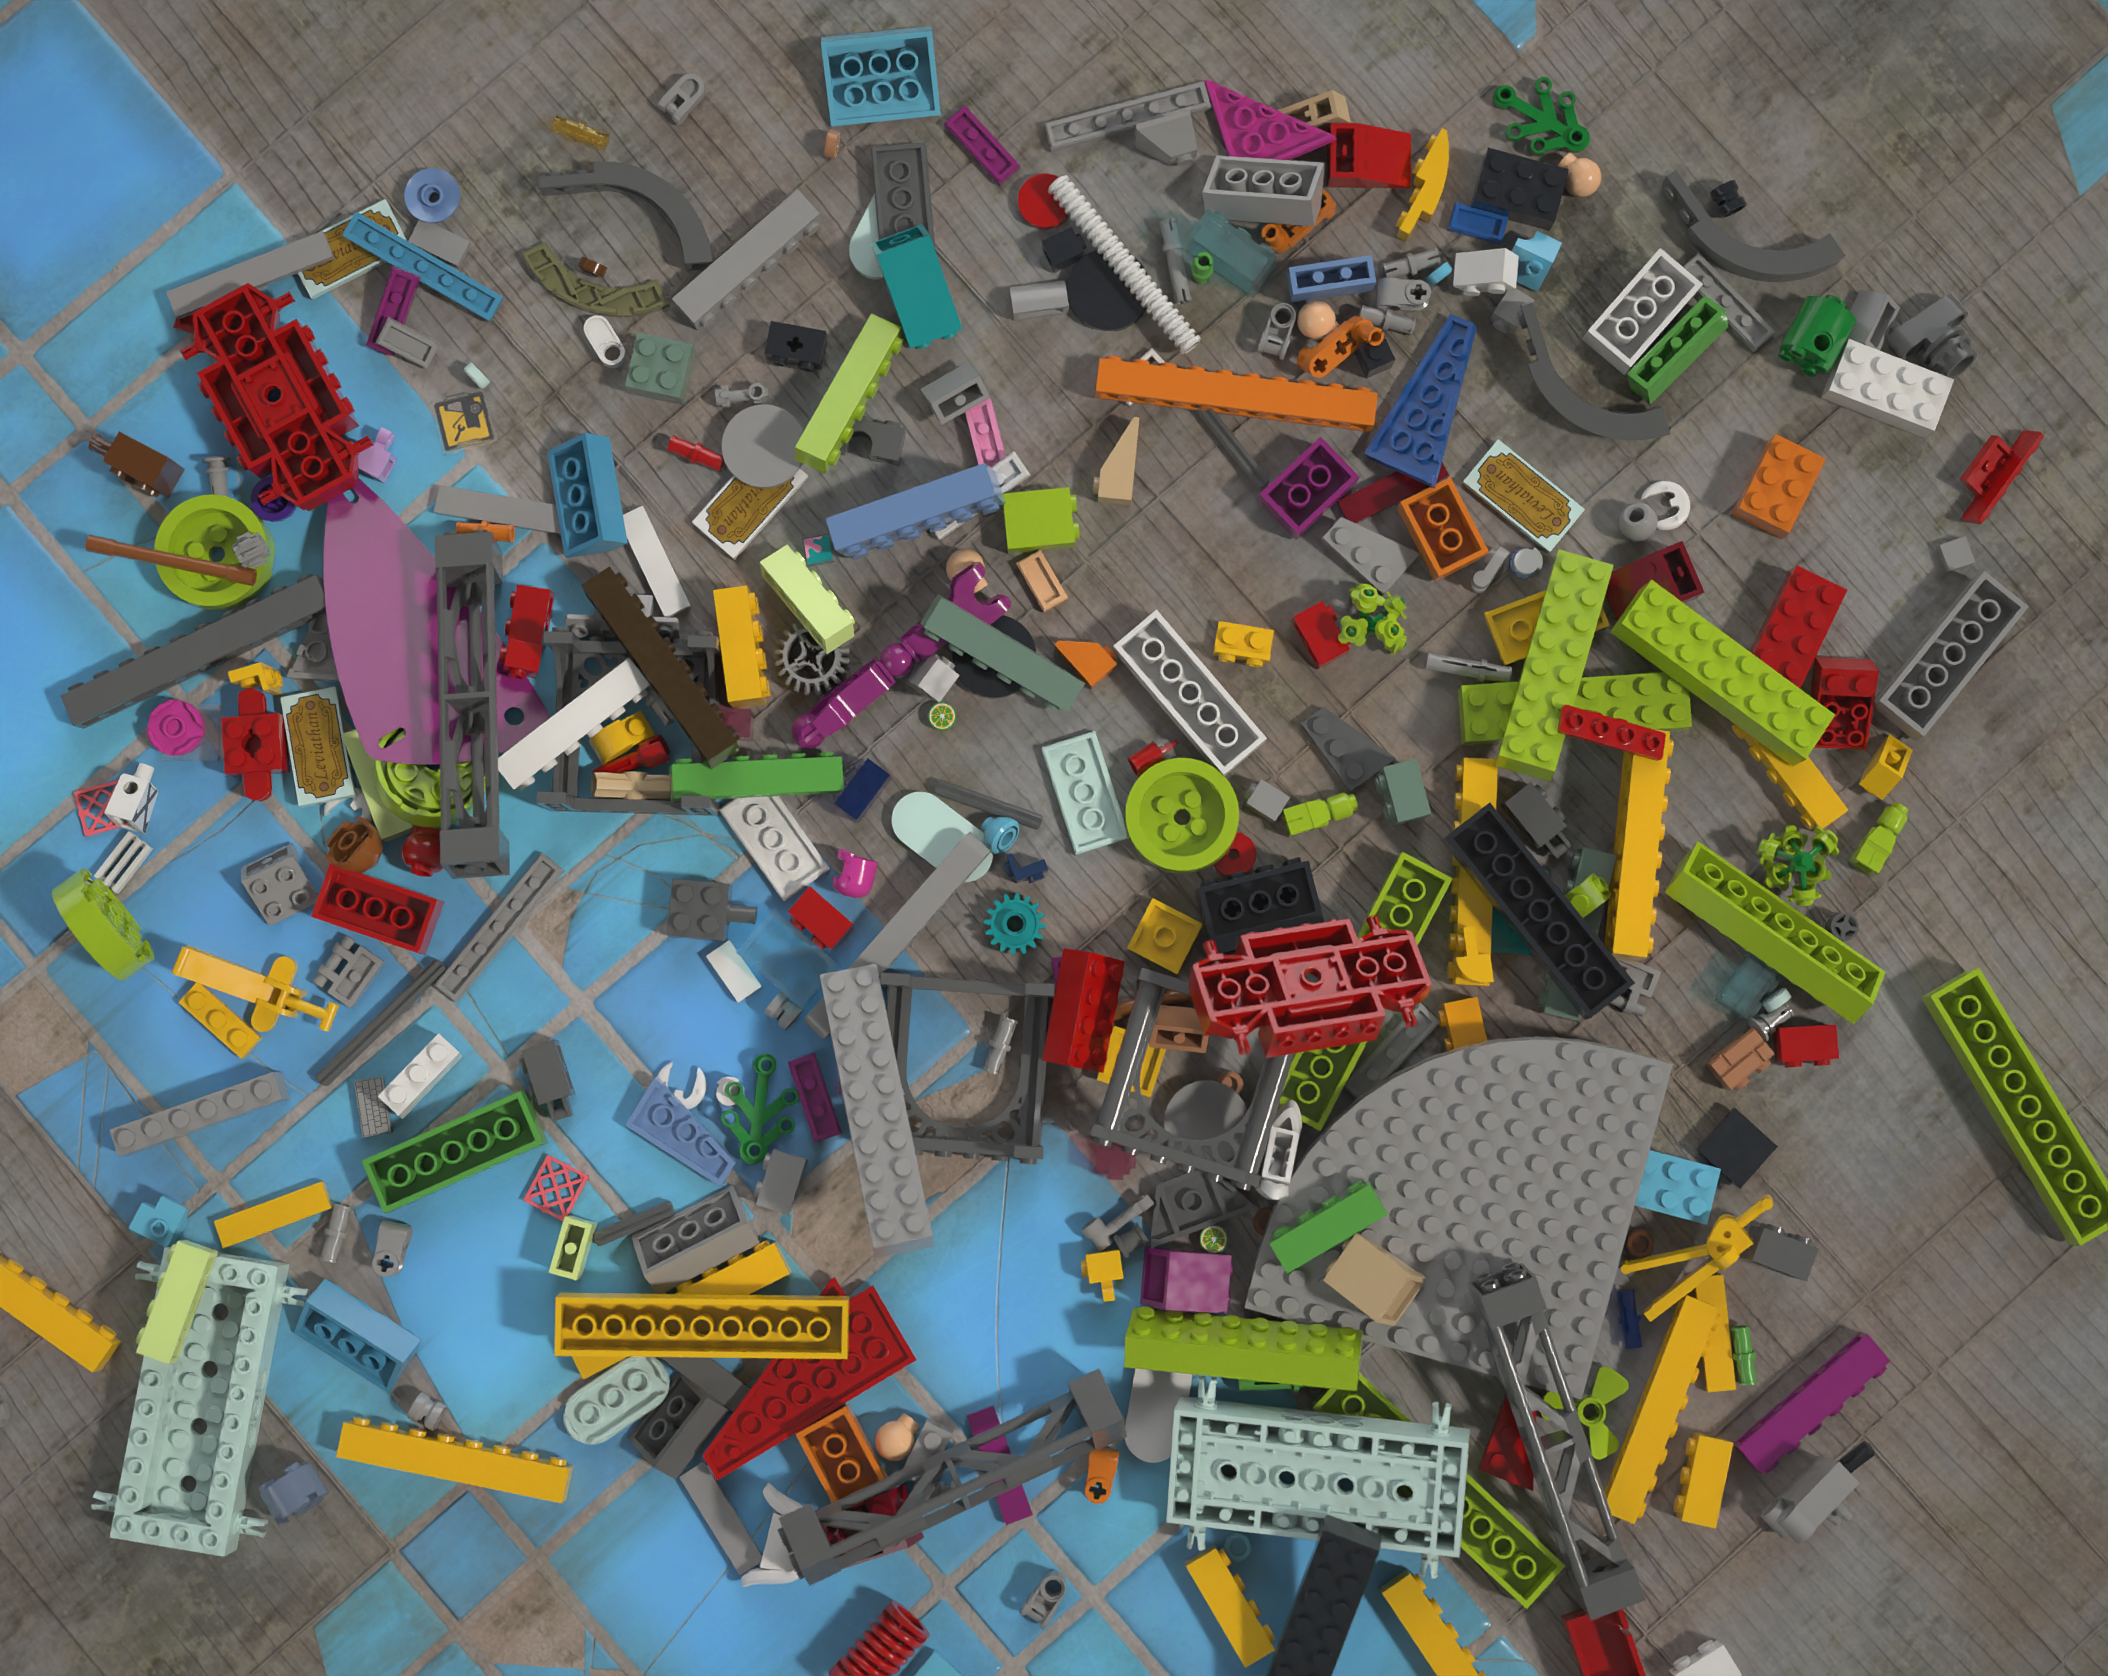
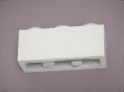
M438 1033L378 1097L403 1119L463 1056Z

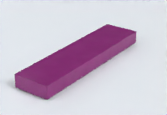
M994 1405L967 1415L974 1436L1000 1425ZM1005 1435L978 1447L979 1451L1011 1454ZM1023 1485L996 1496L1006 1525L1033 1515Z

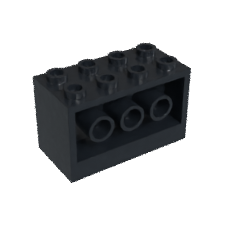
M1301 857L1284 861L1280 868L1274 869L1273 864L1256 868L1257 870H1254L1255 874L1246 876V872L1242 871L1230 874L1227 877L1228 881L1219 883L1218 878H1213L1201 882L1200 887L1195 891L1207 941H1215L1218 954L1222 953L1223 955L1235 952L1240 936L1249 932L1260 933L1272 931L1279 927L1285 929L1299 927L1305 923H1325L1309 860L1302 862ZM1283 890L1292 896L1289 904L1280 899ZM1255 897H1258L1259 900H1263L1265 903L1261 911L1257 907L1252 906ZM1227 904L1236 907L1237 912L1234 914V917L1225 914L1224 910L1227 908Z

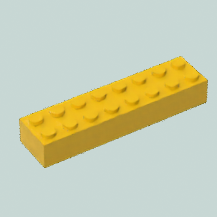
M1657 730L1666 734L1663 758L1659 761L1623 752L1613 855L1617 856L1609 887L1611 896L1608 898L1604 945L1618 961L1639 962L1647 958L1648 954H1651L1653 950L1654 939L1650 936V926L1654 925L1656 921V908H1652L1653 897H1657L1659 892V880H1655L1656 869H1660L1662 863V852H1658L1659 841H1663L1665 834V824H1661L1662 813H1665L1667 810L1668 796H1664L1665 785L1669 784L1671 769L1667 768V759L1672 756L1674 745L1673 740H1669L1670 731Z

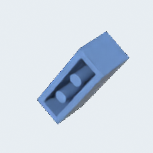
M1372 255L1289 267L1286 275L1290 303L1373 291L1376 284Z

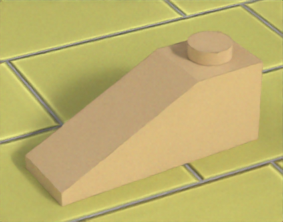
M1333 90L1278 110L1325 132L1329 131L1331 123H1351L1345 96Z
M1133 417L1102 466L1100 477H1094L1093 494H1098L1099 503L1131 505L1139 417Z

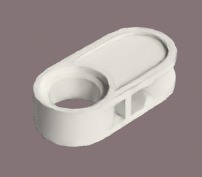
M600 315L588 318L584 324V332L602 363L609 368H618L623 365L627 353L610 323ZM610 347H617L620 350L619 358L614 361H609L605 358V352Z

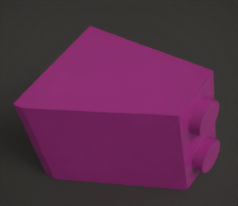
M1145 1247L1140 1304L1163 1310L1227 1313V1306L1231 1299L1229 1282L1233 1272L1232 1256L1220 1253Z

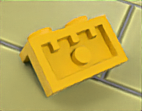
M1219 621L1213 655L1219 656L1218 660L1222 662L1235 663V659L1246 661L1247 666L1262 668L1263 664L1268 665L1270 662L1274 630Z
M259 662L228 672L230 682L241 686V688H262L263 691L276 696L282 694L280 687L284 684L279 670L275 671V668Z

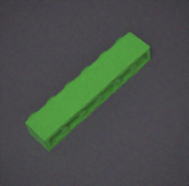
M834 752L817 753V758H806L805 753L790 754L789 759H778V755H763L761 760L750 761L749 756L732 757L733 762H722L713 769L709 767L705 760L704 763H693V759H677L676 764H671L669 767L671 802L681 801V796H710L713 799L833 794L844 791L842 756L834 757Z

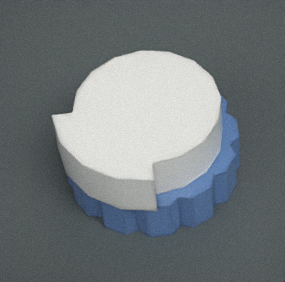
M1522 548L1512 554L1511 561L1509 562L1512 574H1515L1517 578L1527 579L1532 578L1541 570L1543 558L1540 551L1536 548Z
M735 1077L721 1078L717 1082V1088H715L714 1092L718 1104L728 1109L738 1107L735 1101L727 1097L724 1092L726 1084L731 1081L742 1085V1082ZM732 1085L729 1088V1093L731 1095H736L738 1093V1087L736 1085ZM742 1085L743 1094L746 1096L745 1085Z

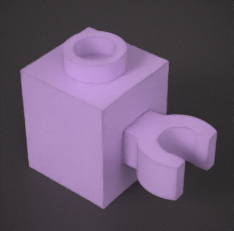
M382 427L377 434L374 446L362 451L358 455V471L382 483L386 482L397 461V458L387 451L395 439V435L391 431Z

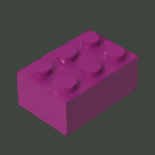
M1320 436L1259 494L1257 501L1297 540L1357 483L1359 476Z

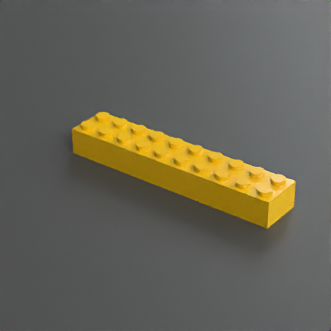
M559 1293L555 1299L554 1356L847 1359L849 1296Z

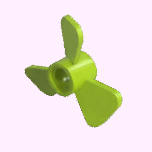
M1602 1366L1597 1370L1591 1395H1583L1582 1400L1577 1398L1574 1401L1580 1422L1588 1426L1591 1454L1598 1460L1613 1454L1619 1448L1618 1439L1603 1423L1606 1417L1605 1404L1625 1393L1629 1387L1628 1381L1608 1366ZM1547 1391L1544 1394V1401L1555 1409H1563L1559 1393ZM1593 1403L1596 1407L1594 1416L1585 1418L1583 1408L1587 1404ZM1540 1413L1543 1419H1545L1546 1421H1551L1549 1418Z

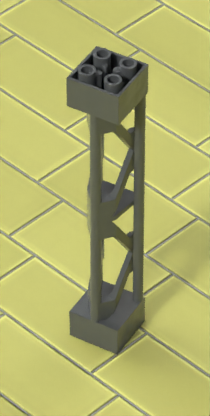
M478 529L466 534L450 531L445 532L443 535L435 536L441 799L440 862L452 879L510 875L509 841L499 827L494 584H503L502 550L493 533L487 530ZM446 586L457 587L450 610H447ZM463 606L469 607L470 686L462 678L453 636L460 609ZM480 606H482V608H481V615H482V656H483V672H484L483 680H482V665H481V618H480ZM448 660L450 661L455 694H448ZM448 703L458 712H461L452 741L449 740ZM466 734L471 735L473 817L468 814L464 807L456 770L462 740ZM483 735H485V739H484V755H485L486 810H485V806H484ZM450 791L453 794L460 829L451 830Z
M1517 1262L1503 1266L1502 1271L1494 1274L1488 1272L1474 1278L1475 1281L1469 1282L1468 1285L1478 1315L1481 1318L1577 1603L1589 1619L1594 1620L1644 1601L1645 1597L1635 1568L1626 1558L1543 1312L1547 1310L1536 1276L1524 1264H1518ZM1520 1320L1511 1352L1502 1326ZM1537 1334H1539L1563 1409L1553 1408L1525 1386ZM1538 1410L1563 1430L1540 1437L1532 1412ZM1563 1449L1554 1480L1547 1456ZM1580 1464H1583L1607 1536H1598L1569 1514ZM1582 1539L1603 1555L1582 1562L1576 1541Z
M1100 1369L1069 1382L1070 1392L816 1511L812 1503L780 1517L779 1520L782 1528L777 1530L788 1553L793 1552V1554L789 1555V1559L799 1579L805 1578L809 1586L842 1571L841 1569L1085 1454L1102 1449L1127 1437L1124 1418ZM1075 1407L1084 1427L1055 1440ZM1051 1414L1023 1456L972 1451ZM1087 1438H1090V1439H1088V1440H1086V1441H1084V1442H1082V1443H1079V1444H1077V1445H1075V1446H1073V1447H1071V1448H1069V1449H1067V1450H1065V1451H1062V1452H1060V1453H1058V1454H1056V1455L1050 1457L1051 1455H1053V1454H1055V1453H1057V1452H1059V1451H1061V1450H1064V1449H1066V1448H1068V1447H1070V1446H1072V1445H1074V1444H1076V1443H1078V1442H1081V1441H1083V1440H1085V1439H1087ZM954 1466L989 1472L962 1484ZM948 1468L956 1487L929 1499ZM924 1473L895 1516L844 1511ZM993 1482H996V1483H994V1484H992V1485H990V1486H988V1487H986V1488H984V1489H982V1490H979V1489H981V1488H983V1487H985V1486H987V1485H989V1484H991V1483H993ZM976 1490H979V1491H977V1492H975V1493H973V1494L967 1496L968 1494H970V1493H972V1492H974V1491H976ZM961 1498L960 1500H958V1501H956V1502H954V1503H952V1504H950V1505H948V1506H945V1507H943V1508H941V1509H939V1510H937V1511H935V1512H933V1513H931V1514H928V1515H926V1516L923 1517V1515H925V1514H927V1513H930V1512H932V1511H934V1510H936V1509H938V1508H940V1507H942V1506H944V1505H947V1504H949V1503H951V1502H953V1501H955V1500ZM822 1524L861 1532L831 1545ZM874 1538H877V1539H875V1540H873V1541H871V1542H869V1543H867V1544H865V1545H863V1546H860V1547H858V1548H856V1549H854V1550H852V1551H850V1552H848V1553H845V1552H847V1551H849V1550H851V1549H853V1548H855V1547H857V1546H859V1545H862V1544H864V1543H866V1542H868V1541H870V1540H872V1539H874Z

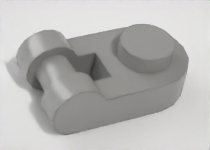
M689 73L683 75L660 99L657 107L664 113L668 112L672 116L671 119L677 125L682 124L689 113L705 96L706 89L703 80L696 74ZM678 97L684 101L680 107L674 104Z
M1501 546L1498 550L1491 549L1484 560L1488 565L1484 571L1476 572L1471 581L1470 587L1473 592L1481 594L1488 588L1510 554L1508 550Z

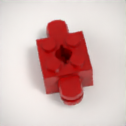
M247 688L238 694L239 716L221 718L225 774L231 777H243L245 796L251 800L262 802L269 799L273 792L271 774L290 773L288 741L283 715L279 713L267 714L265 694L256 689Z

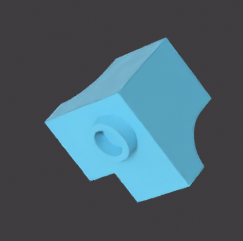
M1539 231L1530 240L1518 238L1511 251L1519 256L1517 282L1538 292L1562 242Z
M161 1196L156 1206L142 1202L128 1229L164 1247H171L180 1240L190 1221L186 1219L190 1208L166 1196Z

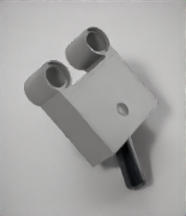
M1863 1441L1838 1461L1816 1456L1763 1509L1760 1514L1761 1518L1781 1538L1790 1535L1797 1544L1807 1540L1825 1519L1832 1522L1834 1526H1838L1842 1522L1839 1517H1842L1845 1521L1851 1520L1852 1514L1842 1501L1859 1484V1481L1851 1473L1875 1455L1873 1447L1870 1443Z

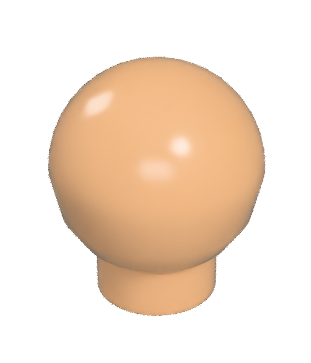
M1569 153L1558 164L1559 167L1569 169L1565 188L1571 195L1587 197L1593 194L1600 186L1601 171L1595 162L1587 158L1578 159L1572 153Z
M1323 301L1308 302L1300 309L1297 316L1299 330L1310 339L1324 340L1340 326L1336 322L1335 313L1332 308Z
M971 549L955 551L950 555L946 563L948 578L952 581L956 574L963 571L973 562H981L985 568L982 557ZM984 577L975 586L974 593L988 585Z
M904 1413L897 1421L885 1423L878 1429L875 1436V1446L878 1453L889 1461L905 1459L910 1455L914 1447V1435L918 1432L920 1426Z

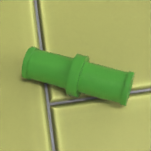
M1207 252L1199 253L1191 266L1192 279L1198 285L1206 284L1207 279L1209 280L1213 273V259Z
M1749 1325L1731 1327L1735 1350L1732 1356L1733 1360H1736L1739 1377L1738 1383L1741 1386L1757 1384L1753 1358H1756V1353L1752 1350Z

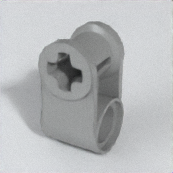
M1381 278L1377 284L1376 308L1384 311L1392 309V312L1422 311L1428 305L1431 289L1422 280ZM1414 292H1420V300H1415Z
M1280 303L1272 309L1266 329L1264 328L1259 343L1258 353L1264 351L1279 356V360H1284L1296 317L1295 310L1291 305ZM1281 312L1286 313L1290 321L1286 324H1280L1276 321L1275 315Z
M387 1220L381 1222L372 1261V1267L377 1275L382 1277L395 1276L402 1270L406 1251L412 1236L411 1225ZM389 1259L390 1262H393V1268H387L385 1265H382L383 1260Z
M1057 1570L1046 1572L1035 1590L1031 1592L1019 1614L1029 1616L1040 1623V1628L1045 1629L1066 1593L1067 1580L1065 1575ZM1050 1580H1057L1061 1583L1062 1587L1057 1592H1051L1046 1588V1583Z

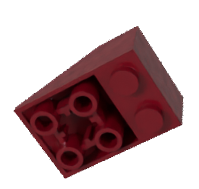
M1680 541L1612 571L1605 595L1618 622L1640 588L1650 580L1656 582L1683 603L1694 600L1705 592L1683 541Z
M903 1483L844 1511L895 1516L908 1498V1493ZM822 1524L831 1545L861 1532ZM920 1532L848 1567L907 1549L924 1538L923 1533ZM874 1538V1539H872V1540H870V1541H868V1542H866V1543H864V1544H862V1545H859V1546H857V1547H855V1548H853V1549H851V1550H849V1551H847V1552H845V1553H848V1552H850V1551H852V1550H854V1549H856V1548H858V1547H860V1546H863V1545H865V1544H867V1543H869V1542H871V1541H873V1540H875V1539H877V1538Z

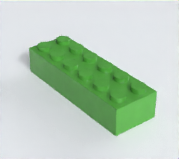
M518 1091L362 1160V1163L381 1209L385 1214L548 1143V1140L527 1091Z

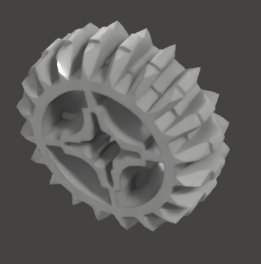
M796 623L792 624L795 633L791 634L788 630H785L783 633L788 638L787 642L782 639L777 641L778 645L784 649L774 650L776 656L782 657V659L776 660L774 665L776 667H784L778 672L779 677L789 675L784 683L786 686H790L795 681V692H799L802 686H805V695H810L811 687H815L816 694L821 695L820 686L825 685L827 691H831L832 687L829 684L831 680L837 685L841 683L836 674L839 673L844 676L847 674V671L840 666L850 664L849 659L842 657L850 653L849 648H840L842 646L840 645L834 649L835 660L833 666L825 673L822 662L829 656V653L826 654L821 646H813L808 642L806 637L811 636V634L805 627L799 629ZM799 641L802 653L795 659V662L790 664V652ZM805 646H808L809 650L813 651L814 654L816 652L819 653L816 656L819 669L810 660L808 663L805 662L808 659V652ZM810 668L815 671L818 678L806 679L794 672L799 669Z

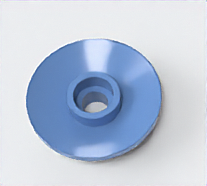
M438 168L423 169L414 174L408 181L404 192L405 204L410 213L420 221L426 223L442 222L451 217L457 210L460 202V189L454 177L448 172ZM432 195H439L437 202H430Z

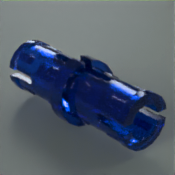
M1635 1289L1616 1291L1620 1311L1618 1323L1622 1325L1624 1349L1643 1347L1639 1328L1641 1315L1637 1314Z

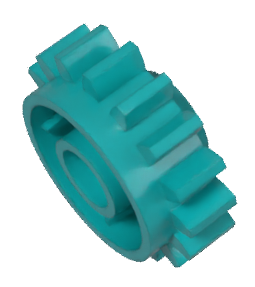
M1019 893L1015 894L1014 900H1010L1009 896L1005 894V902L1001 904L998 900H995L994 904L997 908L995 910H987V913L992 917L991 919L984 920V924L991 926V929L987 930L985 934L986 936H994L991 945L1001 944L1000 952L1002 953L1006 948H1009L1013 956L1016 953V949H1020L1023 954H1026V946L1029 945L1033 949L1036 948L1035 938L1043 939V936L1038 932L1039 929H1046L1045 924L1039 923V920L1044 918L1045 914H1037L1036 910L1039 904L1035 903L1031 906L1029 904V896L1022 901L1020 900ZM1012 917H1019L1023 921V928L1018 932H1012L1007 928V922Z

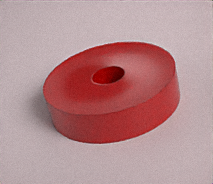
M1237 832L1231 847L1214 864V867L1218 872L1228 877L1230 874L1245 871L1247 873L1253 867L1256 860L1254 843L1245 834ZM1231 849H1235L1239 853V857L1235 860L1230 859L1228 856V852Z

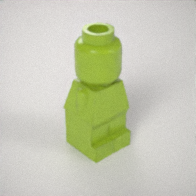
M1340 793L1328 797L1326 802L1316 799L1283 809L1281 815L1290 838L1327 826L1331 819L1339 821L1351 817L1353 811L1358 810V804L1354 794Z
M1893 802L1891 806L1885 807L1877 820L1878 826L1871 827L1868 834L1860 841L1848 862L1869 876L1879 874L1886 859L1892 853L1893 846L1896 843V835L1901 832L1908 820L1906 814L1909 810L1898 802Z

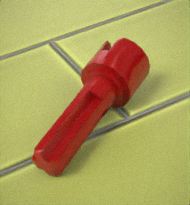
M659 734L640 742L638 750L593 769L592 774L595 772L623 774V772H628L644 765L651 769L670 761L671 757L668 756L670 750L664 737Z

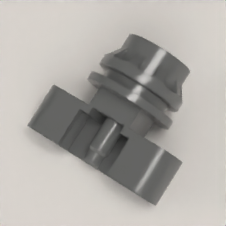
M1952 294L1944 296L1895 329L1886 340L1887 344L1903 360L1911 358L1924 349L1925 353L1922 361L1929 365L1934 372L1942 373L1951 379L1963 373L1977 357V353L1971 348V339L1965 335L1962 327H1957L1966 319L1968 312Z

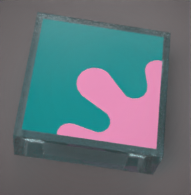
M830 534L802 538L807 567L835 562Z

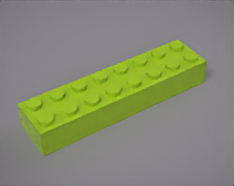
M1558 550L1495 766L1548 782L1551 781L1565 738V734L1558 732L1561 707L1564 705L1574 707L1614 565L1564 550Z
M1650 580L1640 588L1611 630L1613 635L1791 766H1795L1807 759L1835 716L1834 713L1653 580Z
M1665 672L1581 678L1574 707L1600 712L1612 718L1625 719L1629 723L1655 730L1677 732L1686 731L1692 727L1689 690ZM1519 682L1462 685L1457 690L1461 746L1502 742ZM1565 735L1564 739H1570L1575 737Z
M1699 841L1680 860L1665 890V893L1674 901L1688 908L1698 918L1708 922L1718 929L1721 934L1728 936L1744 950L1758 957L1768 967L1781 973L1791 983L1801 987L1811 994L1814 999L1822 1002L1852 1024L1874 1004L1886 973L1884 970Z
M1133 1307L1125 1336L1124 1367L1357 1391L1363 1330H1357L1352 1327H1327L1323 1324H1297L1293 1321L1276 1322L1268 1321L1264 1318L1246 1319L1235 1315L1216 1316L1205 1312L1186 1313L1175 1310H1155L1150 1307Z

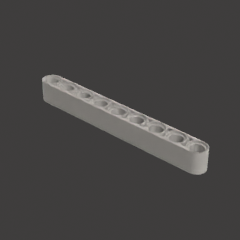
M969 832L848 969L877 964L880 978L881 972L885 973L984 861L991 850ZM822 997L804 1018L803 1022L825 1040L830 1035Z

